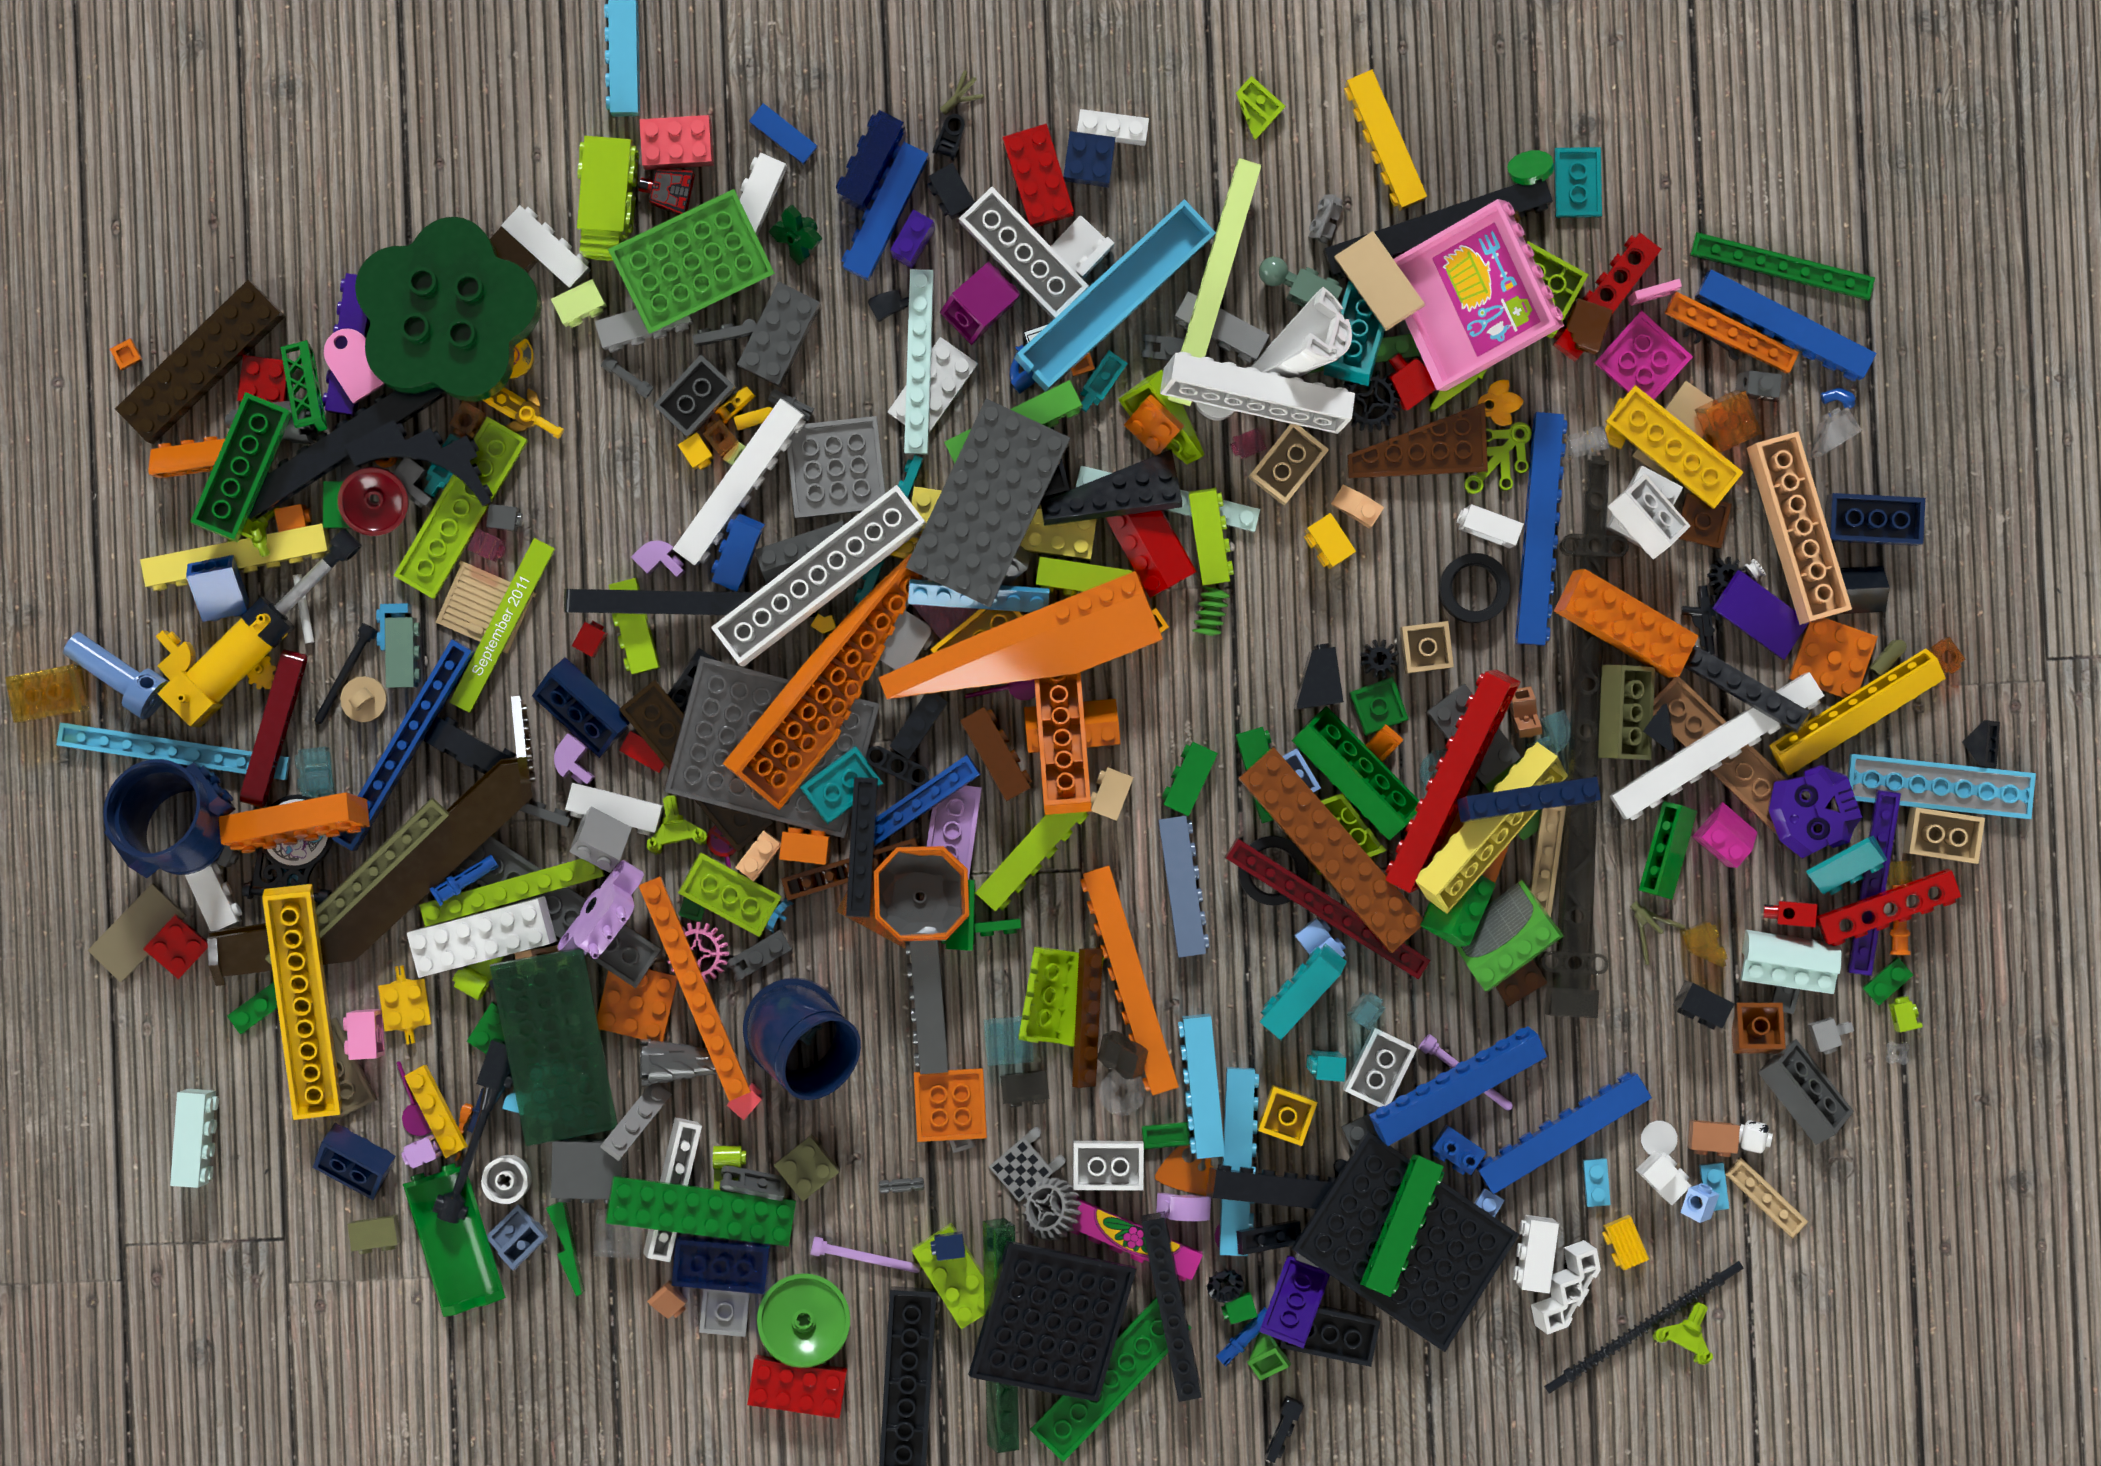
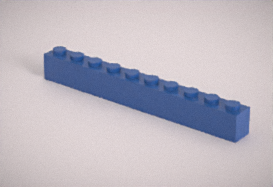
M1544 412L1533 414L1515 644L1544 646L1545 642L1550 639V627H1547V618L1552 616V604H1549V595H1553L1554 581H1551V572H1555L1556 558L1552 557L1553 549H1557L1558 535H1554L1555 526H1559L1560 512H1556L1557 503L1561 502L1562 490L1558 489L1559 480L1563 479L1564 467L1560 466L1561 457L1565 456L1566 448L1565 443H1562V436L1567 432V420H1564V414Z
M451 639L358 795L367 799L370 827L361 828V832L358 833L340 832V836L333 837L332 840L351 851L358 850L427 735L436 716L440 713L470 663L475 651Z

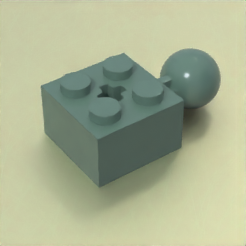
M1268 257L1259 267V276L1266 285L1278 286L1283 283L1291 287L1286 300L1301 307H1304L1322 287L1326 288L1337 300L1343 289L1339 286L1340 283L1329 277L1325 280L1318 276L1319 273L1309 267H1306V269L1301 268L1298 275L1288 271L1286 262L1279 257Z

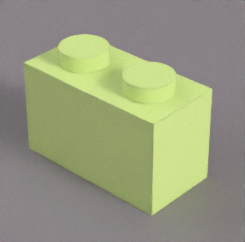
M593 279L551 299L565 327L570 326V328L583 323L582 319L589 315L593 318L604 312L603 309L607 307Z

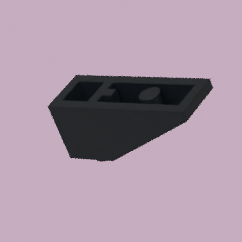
M700 648L697 649L667 693L682 712L685 711L699 657L717 660Z

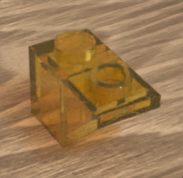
M1705 921L1681 930L1689 953L1716 966H1726L1727 954L1724 947H1720L1718 944L1719 932L1715 924L1711 925V922Z

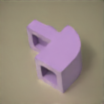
M664 541L648 542L631 556L649 575L661 563L678 578L685 573L681 568L684 563L676 555L672 558L669 556L674 551V547Z
M567 734L557 746L554 754L555 767L562 777H566L571 771L573 773L571 777L582 785L584 782L590 784L595 776L577 763L588 750V747L572 734Z
M1157 1193L1156 1213L1165 1211L1166 1218H1169V1220H1210L1211 1197L1193 1194Z

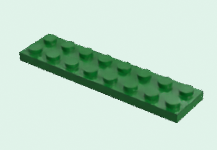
M613 1176L605 1222L606 1224L789 1247L796 1200L783 1198L782 1201L733 1191L727 1192L720 1191L719 1189Z
M1157 1296L1117 1337L1099 1401L1061 1395L1030 1428V1431L1062 1462L1078 1448L1167 1355L1168 1348Z

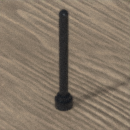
M361 623L358 629L359 634L357 635L359 638L315 716L314 721L316 724L323 723L366 643L370 642L371 639H375L378 630L368 624Z

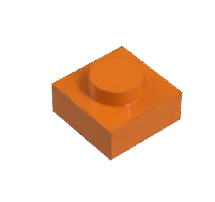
M128 339L110 348L116 363L122 371L143 360L132 339Z
M1090 352L1071 369L1073 377L1095 370Z

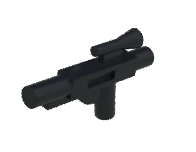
M1707 585L1698 586L1699 607L1682 606L1681 615L1692 616L1693 624L1700 632L1701 646H1705V651L1713 655L1715 654L1713 639L1715 629L1712 624V616H1715L1716 620H1720V614L1712 608L1719 599L1720 594L1710 595L1713 602L1710 605Z

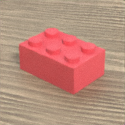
M709 115L639 119L642 166L645 170L714 166L712 122Z

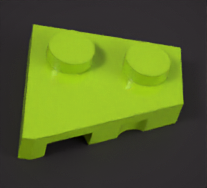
M1250 76L1236 92V97L1251 135L1256 141L1286 106L1253 76Z

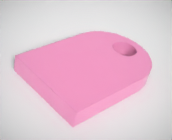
M341 329L334 332L327 339L324 346V358L352 403L356 404L385 384L372 372L368 365L365 354L366 337L353 329ZM341 336L346 337L348 341L347 346L343 349H338L335 344L337 338Z

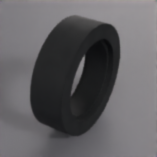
M1481 553L1466 554L1452 561L1443 571L1439 582V596L1444 608L1451 616L1466 623H1481L1494 618L1504 609L1510 595V580L1505 568L1493 557ZM1467 566L1485 568L1493 575L1496 581L1497 592L1493 602L1487 608L1480 611H1471L1463 608L1453 596V580L1456 574Z
M1265 836L1249 844L1258 852L1267 848H1280L1286 851L1295 863V875L1307 882L1308 863L1306 857L1291 840L1280 836ZM1238 867L1240 884L1244 891L1255 901L1271 906L1282 905L1292 901L1280 892L1271 894L1261 891L1253 883L1251 874Z

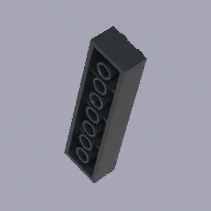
M891 1286L879 1466H927L937 1301L936 1289Z

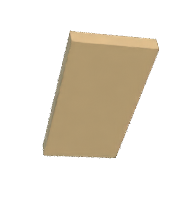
M1374 231L1334 256L1341 269L1385 331L1425 306L1421 297Z
M1684 381L1665 409L1702 438L1723 409V406L1689 382ZM1638 448L1633 453L1632 457L1650 470L1670 481L1674 478Z

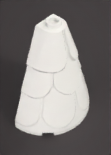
M1322 287L1290 321L1278 337L1271 342L1251 367L1257 368L1260 372H1276L1281 374L1282 377L1292 378L1305 375L1316 368L1339 359L1348 351L1352 341L1351 325L1349 319H1344L1341 313L1343 309L1341 304L1326 288Z

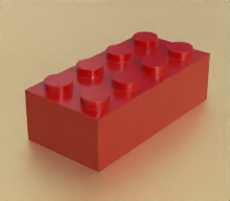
M1047 123L1002 137L1028 224L1032 228H1037L1074 216V210Z
M756 1355L753 1362L747 1405L839 1419L848 1368L823 1364L809 1368H798L781 1363L774 1357Z

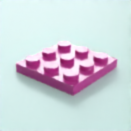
M1641 310L1594 363L1627 393L1636 385L1655 400L1693 356Z

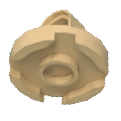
M366 676L356 677L349 681L342 689L340 696L341 707L352 720L372 722L379 718L386 710L387 692L384 686L374 678Z

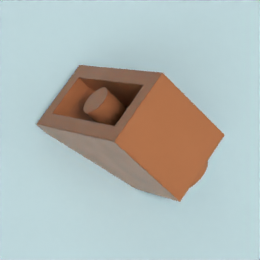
M669 1280L647 1302L669 1319L672 1315L677 1318L685 1311L684 1305L688 1300Z

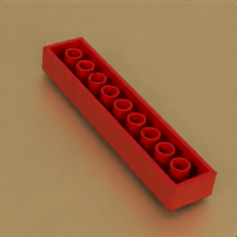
M1497 669L1480 674L1476 681L1478 688L1475 694H1471L1465 706L1468 709L1465 715H1461L1455 727L1458 730L1454 737L1451 736L1445 746L1448 749L1445 757H1441L1437 762L1435 769L1438 771L1435 777L1428 781L1425 788L1428 792L1425 798H1421L1416 806L1415 811L1418 813L1415 819H1411L1406 827L1405 832H1407V836L1404 841L1401 840L1396 848L1395 852L1398 854L1395 861H1391L1387 866L1385 872L1388 874L1385 879L1386 881L1408 893L1420 889L1415 880L1420 871L1427 868L1433 861L1435 854L1439 852L1459 811L1457 799L1466 796L1521 681Z

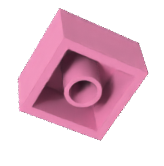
M354 1010L346 1013V1017L343 1018L344 1031H347L348 1040L344 1043L345 1054H348L349 1060L373 1059L384 1056L385 1041L382 1010Z

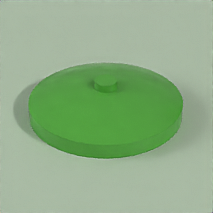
M795 1274L785 1277L766 1292L760 1303L757 1314L759 1337L766 1350L781 1363L798 1368H809L823 1364L840 1351L847 1339L850 1328V1311L847 1301L841 1291L832 1282L823 1277L813 1274Z

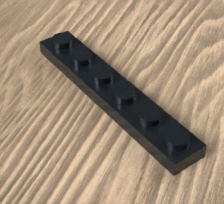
M1694 645L1684 668L1798 734L1811 716L1810 711Z
M854 777L847 917L870 918L878 778Z

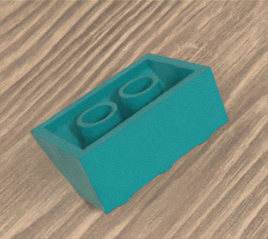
M1871 836L1810 868L1806 872L1822 894L1829 892L1830 895H1833L1843 889L1842 884L1850 881L1852 885L1863 879L1862 874L1870 870L1871 873L1882 869L1884 867L1883 862L1887 861V858L1875 837Z

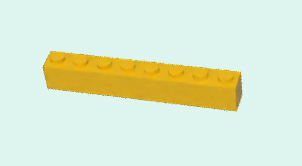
M1925 648L1807 721L1798 734L1791 731L1770 744L1769 747L1778 766L1788 776L1797 772L1800 768L1818 759L1829 750L1857 735L1863 729L1876 723L1910 700L1915 699L1931 687L1936 686L1946 679L1938 658Z

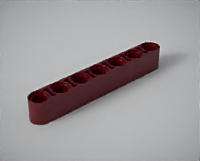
M286 649L281 653L241 789L240 802L262 808L266 805L307 665L308 656L306 654Z

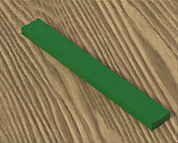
M1698 232L1695 233L1689 255L1867 301L1870 300L1875 277Z

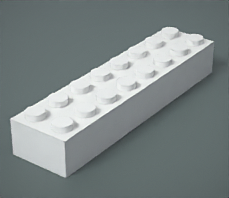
M1187 352L1175 353L1164 367L1160 390L1162 395L1336 434L1352 419L1355 393L1348 392L1345 388H1330L1319 382L1308 383L1298 377L1286 378L1276 372L1264 373L1254 367H1237L1232 362H1215L1214 359L1209 357H1193Z

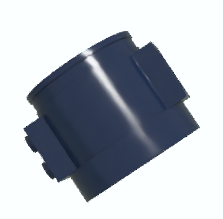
M164 759L142 761L125 770L108 791L103 810L106 828L104 833L127 866L145 878L150 877L158 869L175 875L193 874L211 865L223 851L225 845L221 844L219 816L229 815L236 809L231 803L234 799L226 789L223 790L219 786L221 781L214 772L210 773L204 765L200 767L193 762L184 768L175 762ZM195 791L197 798L196 813L187 833L170 848L157 853H150L147 844V829L155 810L161 803L175 794Z

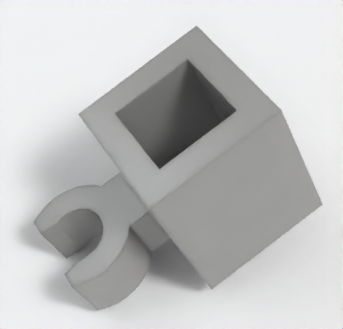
M1831 1017L1807 1024L1815 1050L1824 1054L1837 1051L1836 1047L1843 1045L1840 1035L1854 1031L1852 1022L1847 1021L1836 1025L1834 1018Z

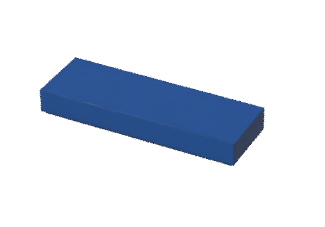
M764 103L749 120L753 126L803 165L818 147Z

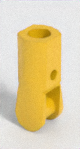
M744 385L715 411V414H719L724 419L723 423L725 424L756 396ZM729 404L736 408L731 413L726 409Z
M766 407L734 416L737 430L762 424L773 408Z

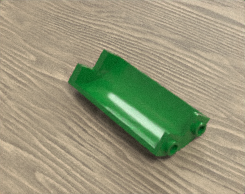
M455 1163L441 1167V1172L424 1176V1172L410 1177V1182L403 1184L443 1317L457 1315L472 1308L489 1305L506 1298L469 1176H467L461 1193L466 1200L465 1206L469 1207L465 1220L460 1219L458 1224L450 1223L439 1219L436 1216L437 1213L432 1212L438 1195H444L453 1191L461 1166L456 1167Z

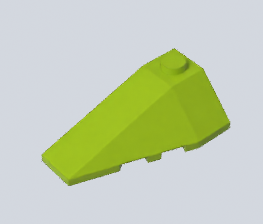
M1161 369L1146 377L1118 400L1131 417L1150 394L1153 395L1184 425L1182 430L1166 448L1172 449V453L1188 465L1205 454L1183 404L1167 400L1168 396L1160 394L1163 370Z

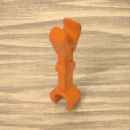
M465 1103L460 1111V1124L458 1128L462 1136L465 1131V1124L468 1122L473 1105ZM461 1151L457 1153L455 1161L460 1159L462 1154Z

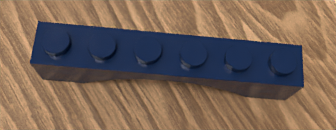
M1597 777L1466 796L1457 799L1460 821L1468 822L1533 810L1592 803L1601 800Z

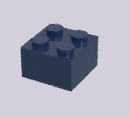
M1070 131L1063 176L1064 181L1109 188L1116 137Z

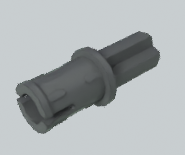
M773 389L768 399L769 402L776 405L780 399H784L806 415L804 419L809 421L815 408L796 400L797 397L795 396L792 398Z

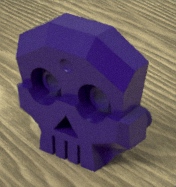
M1819 765L1805 770L1803 776L1778 780L1773 783L1768 806L1771 820L1779 841L1803 859L1828 845L1836 848L1850 843L1854 829L1862 819V815L1849 779L1845 774ZM1804 791L1810 793V797L1807 800L1801 797ZM1833 797L1838 811L1826 808ZM1816 824L1822 826V830L1818 833L1813 830Z

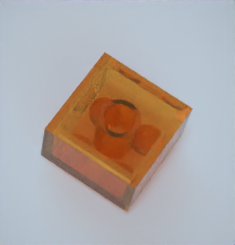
M1734 390L1694 409L1708 444L1718 452H1724L1762 434L1746 391Z

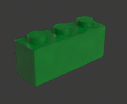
M1192 742L1191 745L1186 744L1180 756L1184 760L1181 766L1176 765L1171 775V778L1174 779L1171 788L1166 786L1161 799L1165 800L1163 805L1189 816L1218 753L1195 742Z

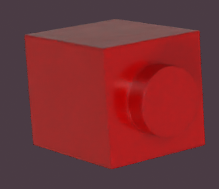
M593 620L591 624L584 622L572 647L595 658L608 633L603 631L604 626Z

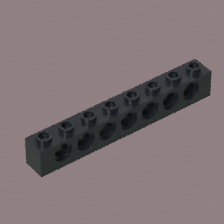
M1165 1211L1142 1215L1141 1223L1178 1401L1202 1398V1388Z

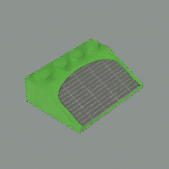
M1521 880L1486 906L1470 945L1456 948L1483 989L1490 991L1564 935L1525 882Z

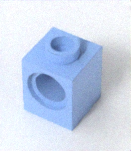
M1706 1184L1689 1187L1680 1213L1699 1223L1710 1220L1719 1194L1712 1191V1187Z

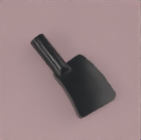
M893 290L870 298L868 304L877 321L880 322L888 316L908 307L909 297L901 299L899 291Z

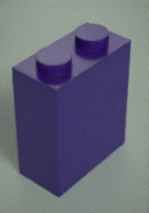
M913 209L890 249L892 257L913 269L935 231L934 221Z

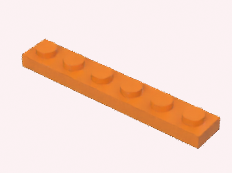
M1677 291L1674 292L1665 311V314L1786 374L1790 373L1799 354L1798 351Z

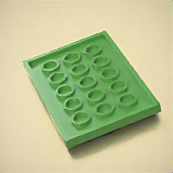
M734 189L608 249L649 334L775 274Z

